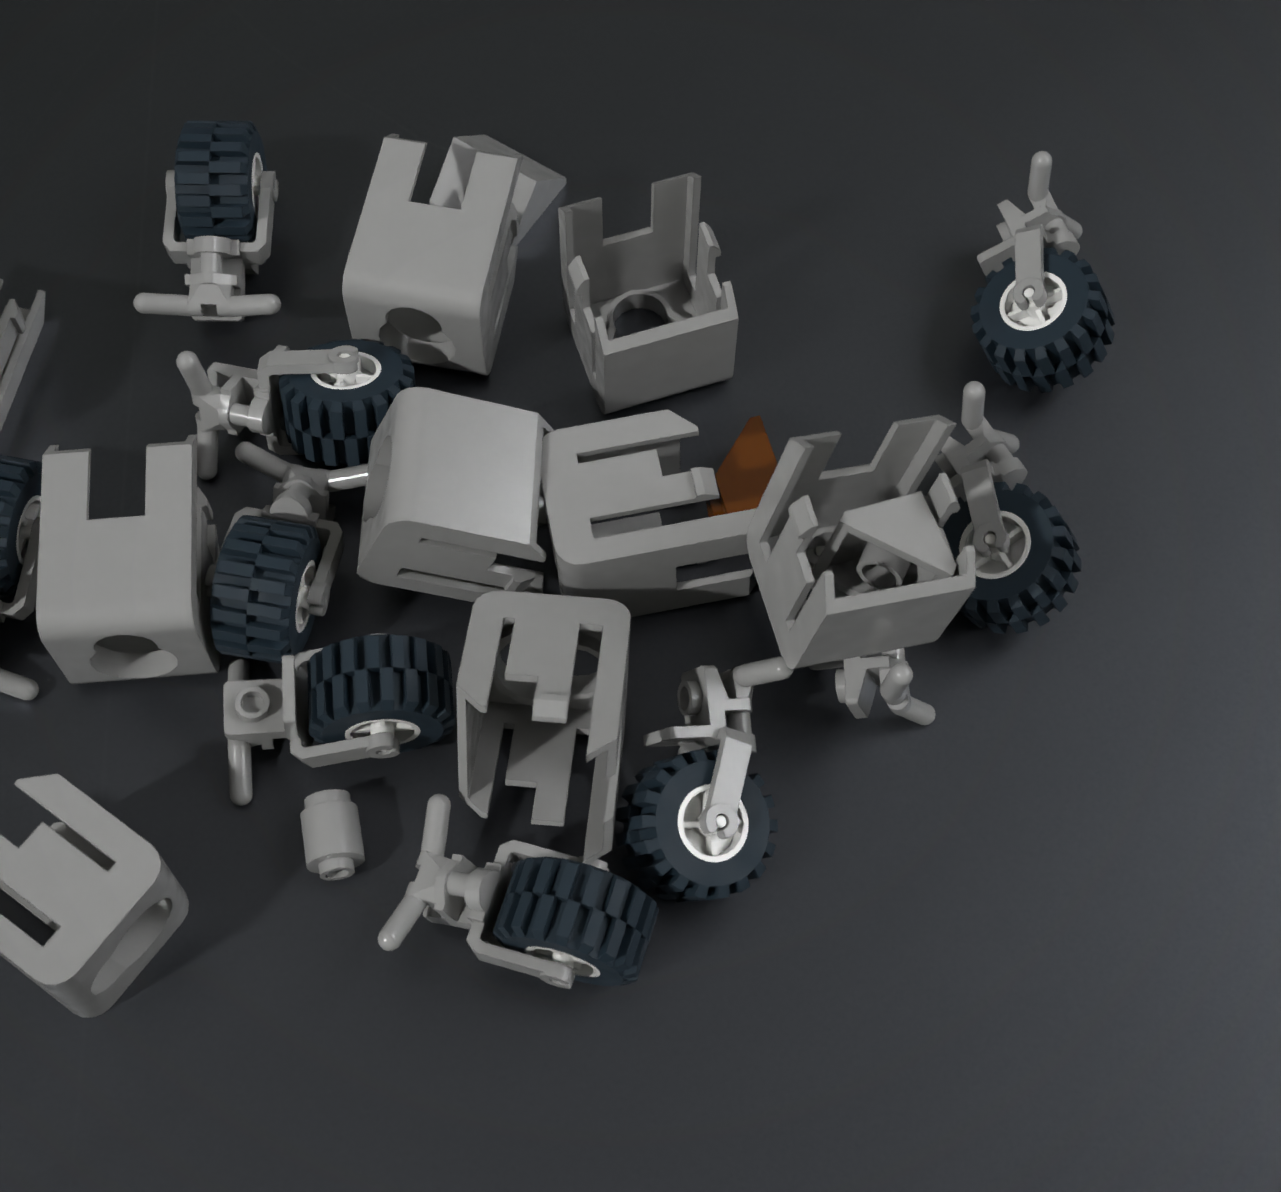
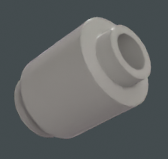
M330 789L315 792L304 799L305 809L300 813L306 867L310 872L319 873L320 878L323 880L331 881L348 878L355 873V868L365 861L358 806L351 802L350 793L345 790Z

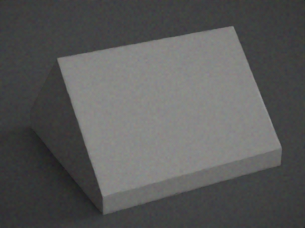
M487 135L453 137L430 198V205L461 210L477 151L510 156L521 153ZM523 156L512 198L519 221L518 237L513 236L511 245L517 246L566 185V177L526 156Z
M919 491L845 511L817 560L812 574L814 579L818 580L823 571L832 570L834 588L848 595H856L952 577L957 565L922 492Z

